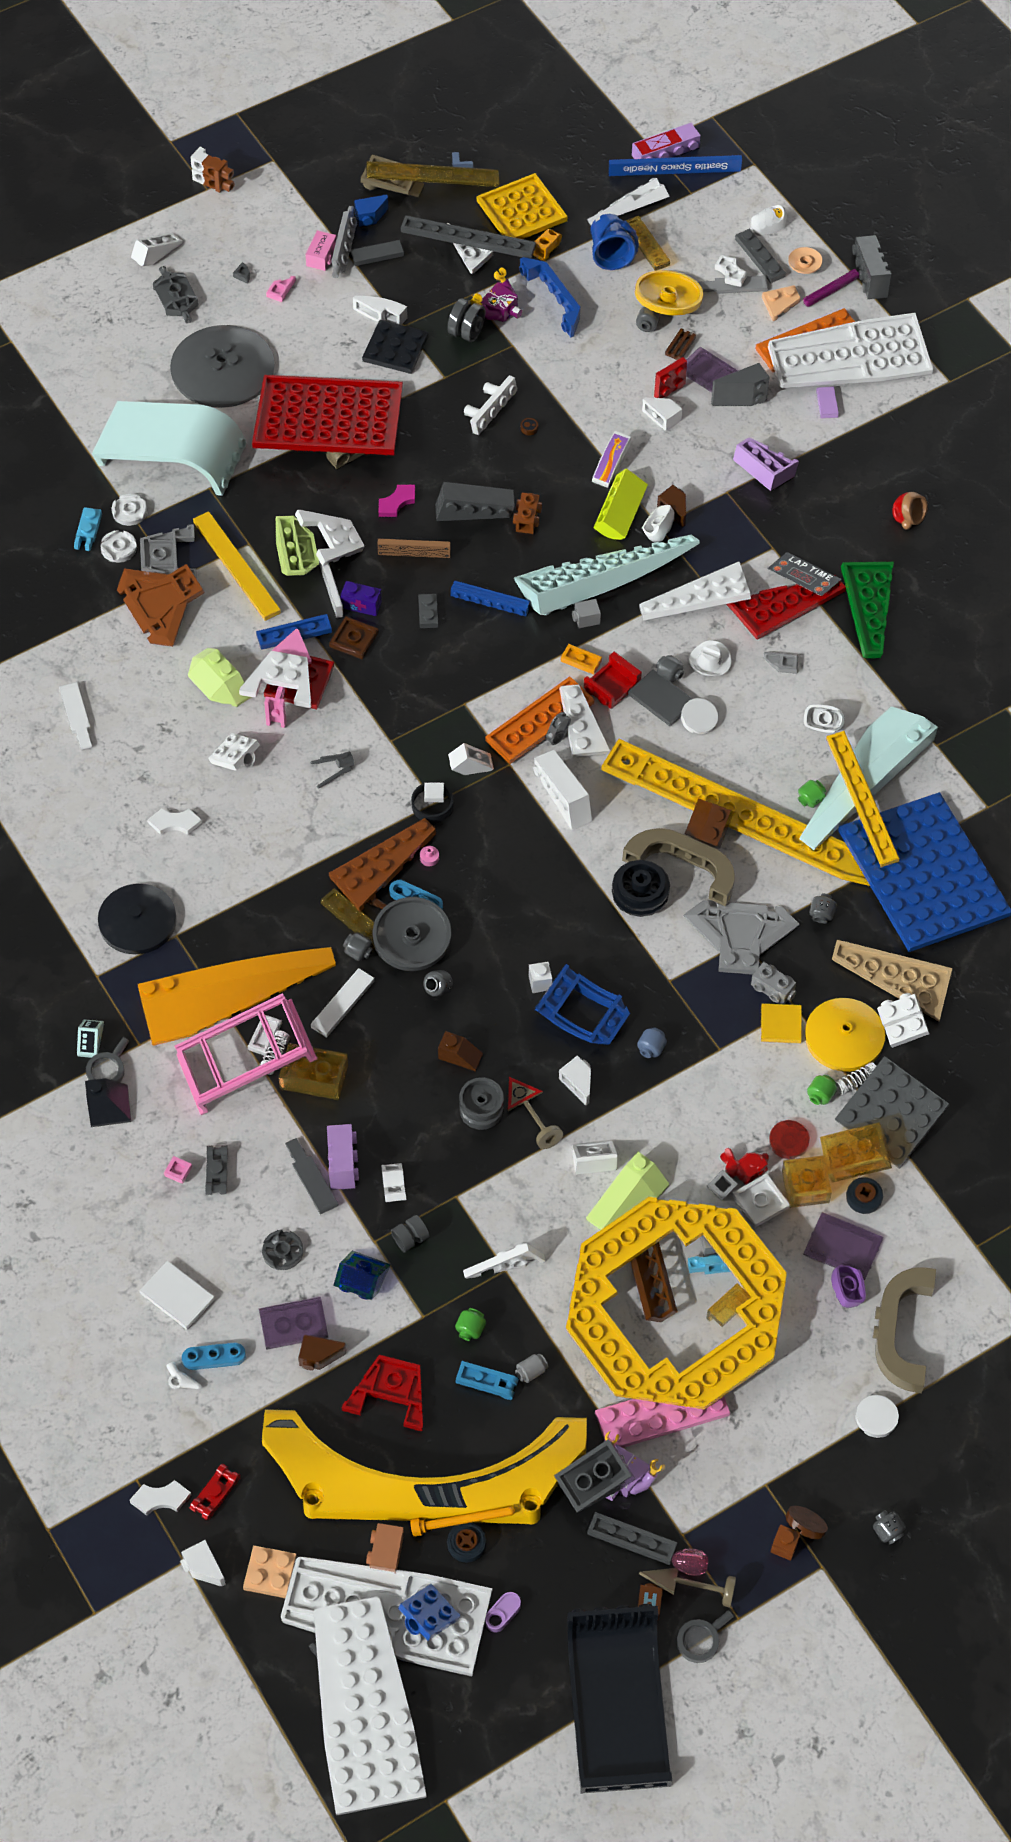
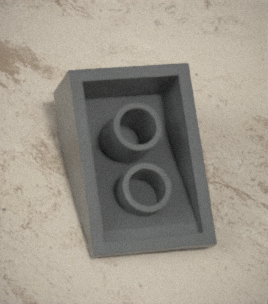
M757 363L713 381L711 405L753 406L761 404L767 400L770 377L761 364Z
M609 1439L554 1475L577 1513L618 1492L636 1479L613 1442Z

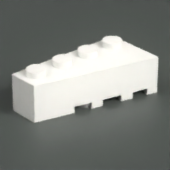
M552 750L535 757L534 773L541 779L571 830L592 822L589 794L556 751Z

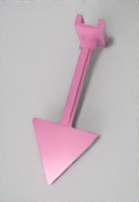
M295 629L272 650L307 657L308 664H311V658L298 629ZM278 686L275 698H265L267 726H270L271 722L281 723L282 728H285L286 713L283 697L286 687Z

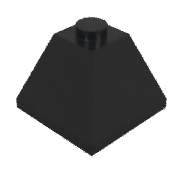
M107 1078L85 1081L91 1127L131 1122L127 1084Z

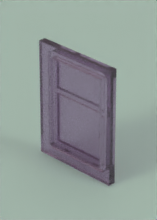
M822 1212L814 1231L811 1233L803 1255L834 1268L839 1265H847L860 1269L865 1280L869 1270L872 1268L871 1265L879 1251L883 1237Z

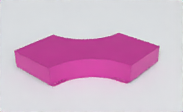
M397 485L392 495L379 499V517H397L398 511L403 506L414 504L415 485Z

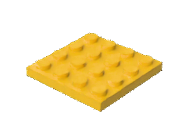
M536 173L477 196L478 204L500 234L504 236L524 239L568 220V216Z

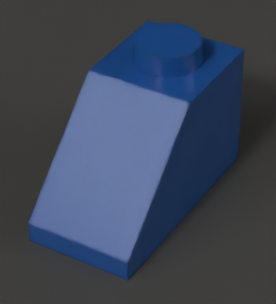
M387 195L354 200L355 214L359 227L376 224L388 210Z

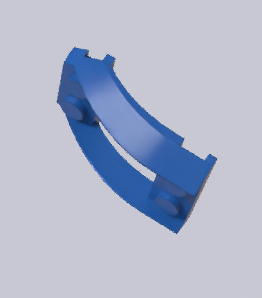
M567 964L557 974V977L535 1007L536 1011L566 1032L590 1043L606 1045L612 1042L630 1014L627 1006L625 1007L621 995L617 996L595 985L581 974L575 973ZM573 989L609 1008L593 1033L573 1024L557 1013Z

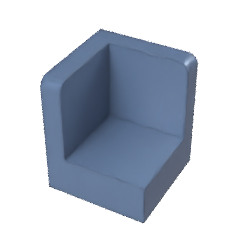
M452 152L453 177L473 176V162H460L459 152Z

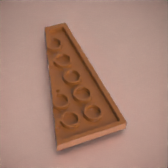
M424 818L329 872V877L358 911L361 912L364 909V905L369 900L372 901L376 897L375 894L381 888H385L403 869V865L414 858L415 852L418 849H422L436 835V830Z

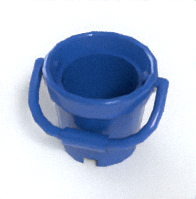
M603 214L600 216V220L597 222L596 220L593 221L591 225L593 240L592 256L596 265L605 270H617L629 266L639 248L636 231L627 221L619 219L615 214Z

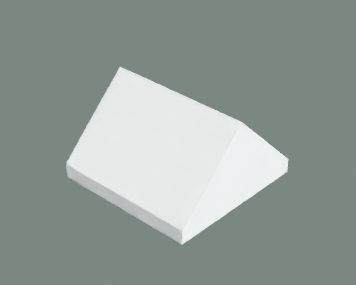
M612 1141L572 1145L576 1175L616 1170L617 1152Z

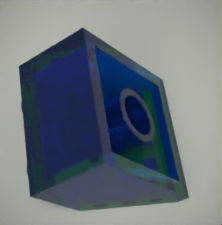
M352 1250L339 1263L333 1286L338 1287L343 1292L357 1294L361 1299L372 1300L378 1294L390 1264Z

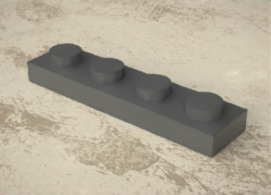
M751 229L735 235V240L759 270L766 275L770 283L785 277L786 272Z
M595 1512L587 1535L668 1565L671 1563L677 1546L675 1541Z

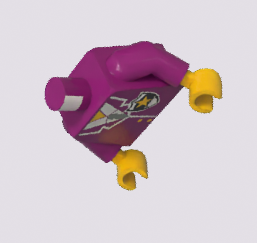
M500 268L499 272L496 271L494 273V278L501 280V283L497 282L483 298L480 294L476 293L470 300L472 305L477 303L485 307V318L487 320L505 322L510 316L518 319L522 314V309L518 308V296L509 280L505 279L506 270L504 268Z

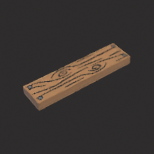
M378 539V555L450 558V542Z

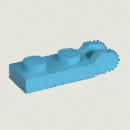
M84 507L74 542L75 549L79 550L81 542L86 541L85 550L91 551L102 517L101 509Z

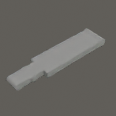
M766 275L747 276L741 287L726 284L725 278H715V281L698 282L703 292L716 291V294L768 291Z

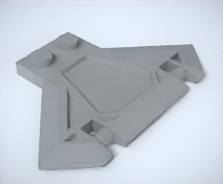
M703 900L683 915L720 953L719 972L754 974L759 968V956L800 926L780 906H776L775 911H767V905L728 902L726 906L717 903L716 907L709 906V901Z

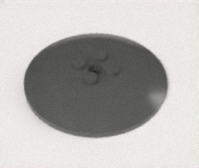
M232 325L211 326L192 333L177 346L170 364L172 380L176 388L186 398L201 405L218 408L237 406L260 395L264 375H273L275 368L274 356L267 342L253 331ZM219 359H225L226 361L220 362V361H218V360H219Z

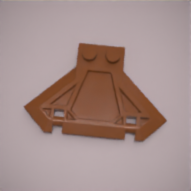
M187 564L171 574L124 569L117 588L120 595L126 593L127 596L123 600L143 633L150 632L151 635L147 637L150 644L173 647L187 604L205 593Z

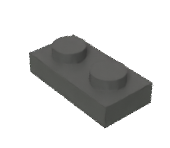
M418 594L420 628H438L437 594Z

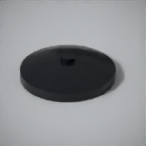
M130 884L113 891L103 901L98 912V926L103 939L113 949L126 954H145L160 948L172 936L176 926V911L170 897L161 889L148 884Z

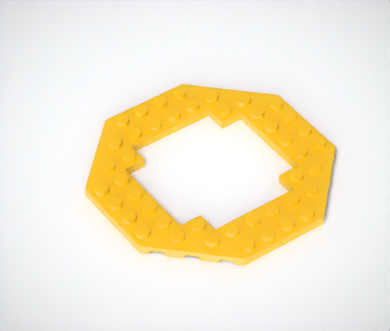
M648 1197L581 1243L566 1330L615 1396L705 1410L774 1361L787 1272L737 1209H724L713 1205H695L684 1201H666L655 1197ZM673 1231L686 1247L703 1235L751 1296L750 1299L736 1308L737 1314L747 1326L681 1373H678L667 1357L649 1369L602 1307L603 1304L618 1295L617 1290L607 1277Z

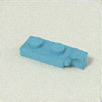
M717 1254L701 1258L698 1256L688 1258L689 1273L704 1272L706 1275L731 1272Z

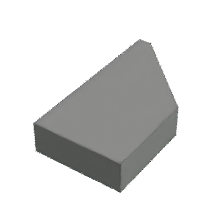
M764 652V659L777 672L797 674L798 655Z

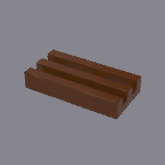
M681 328L666 349L665 355L675 360L684 357L696 339V334L693 333L691 335L689 331L684 332V329ZM688 338L689 340L687 341V343L685 344V346L683 347V349L681 350V352H680L679 355L677 356L676 354L678 353V351L681 349L682 345L684 344V342H685L686 339Z

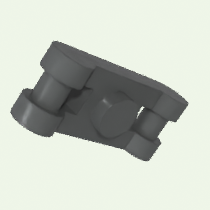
M221 1145V1147L207 1146L206 1195H212V1193L227 1194L228 1145ZM214 1156H221V1160H214Z

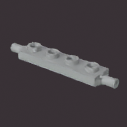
M349 206L348 211L343 212L331 261L333 265V278H338L339 273L345 272L348 264L349 253L357 226V220L354 217L355 208L353 206Z

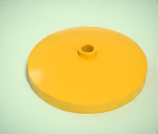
M657 270L645 273L638 278L635 285V296L644 307L651 311L665 315H685L696 311L701 306L703 290L697 281L685 274L669 270Z
M835 998L820 1004L810 1014L805 1028V1041L810 1053L819 1063L833 1070L851 1072L860 1070L861 1067L865 1068V1065L873 1063L879 1057L884 1046L885 1029L879 1015L867 1004L850 998Z

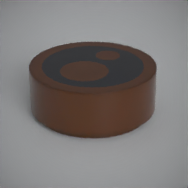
M525 418L522 420L521 432L523 434L534 435L537 433L538 422L535 419Z

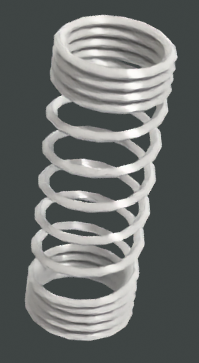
M276 1031L274 1037L278 1041L277 1044L284 1047H279L280 1051H282L281 1049H285L284 1045L288 1044L290 1036L284 1031ZM271 1045L268 1047L266 1056L263 1057L260 1065L272 1060L269 1057L275 1059V1055L272 1054L274 1052L269 1051L270 1048L272 1049Z
M871 1062L865 1065V1068L861 1067L860 1070L852 1072L851 1075L848 1074L846 1077L836 1080L837 1092L840 1095L849 1092L847 1085L843 1081L844 1078L851 1090H853L852 1083L855 1087H858L856 1080L852 1076L853 1073L856 1075L858 1083L862 1085V1080L858 1076L857 1071L860 1072L863 1081H865L866 1077L861 1069L865 1070V1074L868 1077L867 1073L870 1075L876 1065ZM848 1076L851 1077L852 1083L848 1080Z

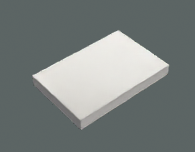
M166 1261L139 1290L141 1295L186 1330L215 1300L213 1295L169 1261Z

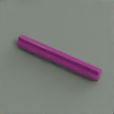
M856 269L849 271L804 297L803 303L806 307L813 305L859 278V272Z

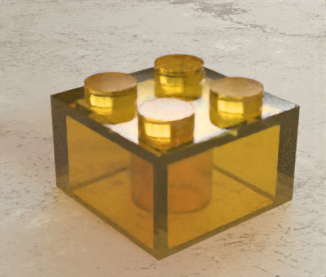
M824 1155L783 1161L782 1176L787 1200L790 1204L789 1208L830 1203L832 1190Z

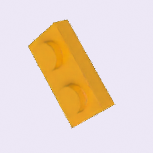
M568 644L561 656V662L594 675L602 662V657Z

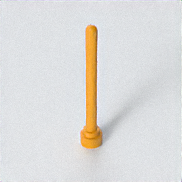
M506 1507L431 1521L421 1520L420 1518L411 1519V1531L413 1537L422 1536L423 1533L431 1529L512 1516L515 1513V1509L513 1507Z

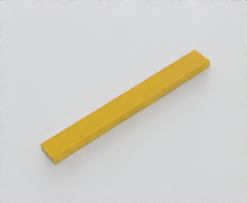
M208 511L193 518L196 527L264 621L280 614L281 611L210 512Z
M845 731L826 736V740L880 867L899 862V856Z

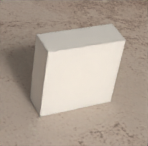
M425 783L424 802H444V783Z

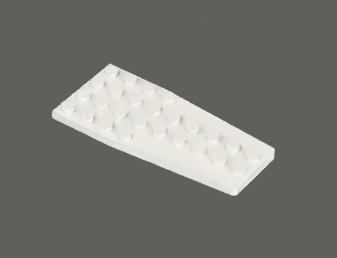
M916 313L852 322L770 340L768 344L777 381L781 388L877 382L928 375L933 372Z
M298 1557L296 1559L281 1613L283 1623L315 1633L314 1610L316 1608L378 1597L383 1608L395 1658L468 1676L473 1675L492 1588L423 1573L396 1570V1574H394L395 1572L373 1569L365 1565L307 1557ZM429 1584H432L461 1616L458 1621L427 1641L421 1633L413 1635L408 1631L405 1625L406 1617L398 1608L402 1602Z
M371 1597L316 1608L314 1610L324 1744L336 1816L426 1798L414 1725L380 1599L378 1597Z

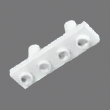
M509 375L500 386L489 382L485 383L483 387L484 393L492 396L480 409L471 405L465 407L464 415L472 417L470 422L474 434L479 435L486 429L487 425L496 417L501 408L515 395L517 391L515 377Z

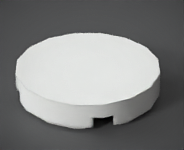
M137 494L120 496L117 501L113 502L111 508L116 522L127 526L142 522L148 512L146 501Z
M112 531L106 534L101 541V553L104 558L111 562H125L131 559L137 550L136 539L127 531Z
M695 698L689 700L684 705L681 711V721L688 731L703 735L709 733L716 726L718 712L711 702Z
M872 1395L860 1402L855 1418L858 1427L865 1434L880 1438L886 1437L896 1428L899 1414L897 1407L890 1399L885 1396Z

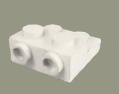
M905 993L900 996L899 1000L894 1002L886 1000L877 1008L892 1048L929 1034L915 994Z

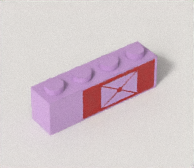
M688 123L632 143V156L634 159L671 158L699 148L700 134L692 123Z

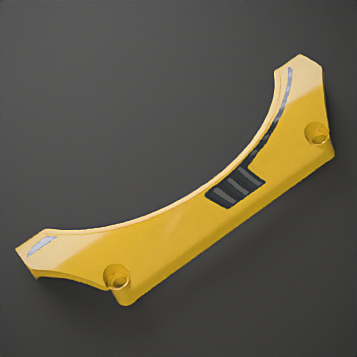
M265 1410L262 1446L267 1449L282 1468L299 1498L303 1499L304 1514L311 1519L411 1521V1519L420 1518L421 1520L431 1521L513 1507L515 1513L512 1516L477 1521L475 1523L531 1525L540 1520L541 1505L547 1502L559 1484L554 1475L586 1454L587 1418L556 1417L538 1438L515 1455L478 1471L448 1477H405L383 1473L357 1464L333 1451L309 1430L295 1410Z

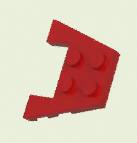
M379 1355L365 1373L362 1381L352 1391L349 1399L342 1405V1411L361 1416L365 1399L368 1395L409 1406L404 1420V1427L423 1431L420 1365Z

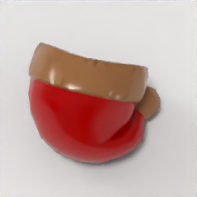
M906 492L895 500L892 508L893 517L902 524L905 530H909L912 525H918L924 520L928 510L925 497L916 492Z

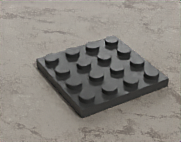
M884 1056L836 1116L835 1121L900 1169L950 1105Z

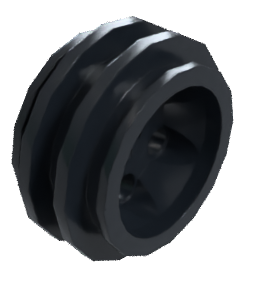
M630 861L622 865L614 874L611 891L613 900L620 910L629 915L638 917L653 915L662 910L668 902L670 893L669 877L662 867L651 861ZM627 884L630 888L625 889L624 886Z

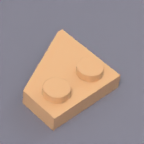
M795 285L762 293V299L773 321L777 320L778 315L782 312L786 313L791 307L800 302V296Z

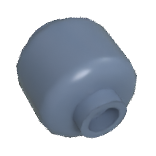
M651 1028L643 1032L637 1046L644 1057H658L666 1046L667 1040L663 1031L658 1028Z

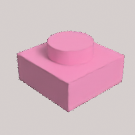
M173 1156L164 1172V1176L183 1184L192 1169V1164Z

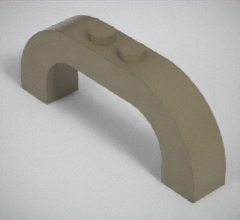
M662 828L640 832L632 837L624 847L622 861L626 863L635 860H645L654 853H667L708 871L715 879L710 886L708 899L724 906L728 904L733 892L735 873L730 860L719 850L688 835Z
M924 1267L902 1271L888 1283L884 1290L880 1307L876 1306L875 1319H878V1326H874L872 1338L876 1339L875 1356L883 1375L897 1387L921 1394L925 1384L926 1366L912 1364L903 1360L898 1355L894 1343L899 1302L906 1296L914 1294L932 1297L935 1287L936 1269Z

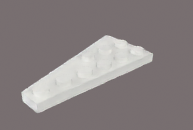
M736 562L639 604L644 621L751 599L740 562Z

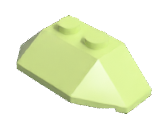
M276 516V546L282 573L287 576L307 574L319 565L314 534L306 526L301 527L295 516Z
M207 648L192 658L188 677L210 701L238 707L252 698L240 695L239 690L245 682L240 673L218 649Z

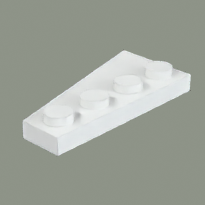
M579 684L561 686L560 695L563 711L566 713V716L571 718L567 732L572 757L609 754L610 749Z

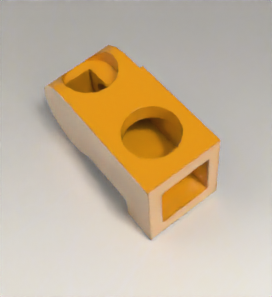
M547 229L534 241L536 242V248L533 256L546 261L549 258V254L560 244L562 235Z

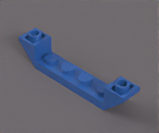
M525 257L520 258L519 271L521 275L525 276L528 281L540 277L541 281L546 283L550 293L555 295L557 302L565 309L566 313L563 314L561 323L563 331L567 332L570 337H574L580 320L579 304L547 262Z

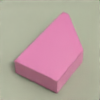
M290 276L289 279L282 281L281 279L274 281L266 292L267 297L282 302L295 283L296 276Z

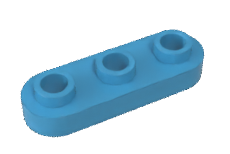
M396 880L389 887L390 896L394 900L406 897L424 898L435 903L443 910V901L440 897L405 881Z
M239 1343L190 1347L182 1354L183 1365L189 1370L237 1366L243 1363L246 1358L245 1349ZM234 1350L238 1351L236 1355H232L231 1352ZM213 1352L217 1353L215 1357H211L210 1354ZM190 1355L196 1356L194 1359H189Z

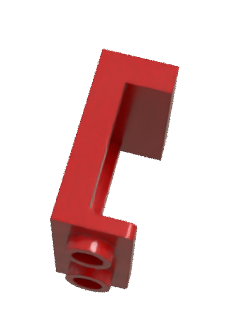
M614 651L609 655V662L591 678L588 676L584 678V689L589 695L596 697L602 705L612 709L641 680L642 672Z

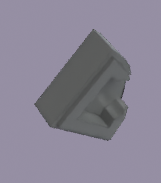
M242 262L233 272V277L248 283L250 272L247 265Z

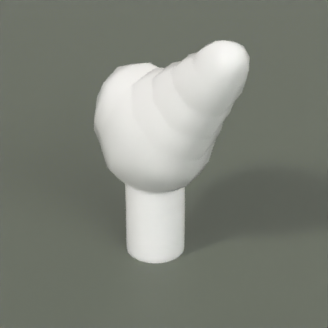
M174 1362L167 1365L171 1374L168 1384L172 1389L202 1388L201 1384L185 1373L179 1372Z

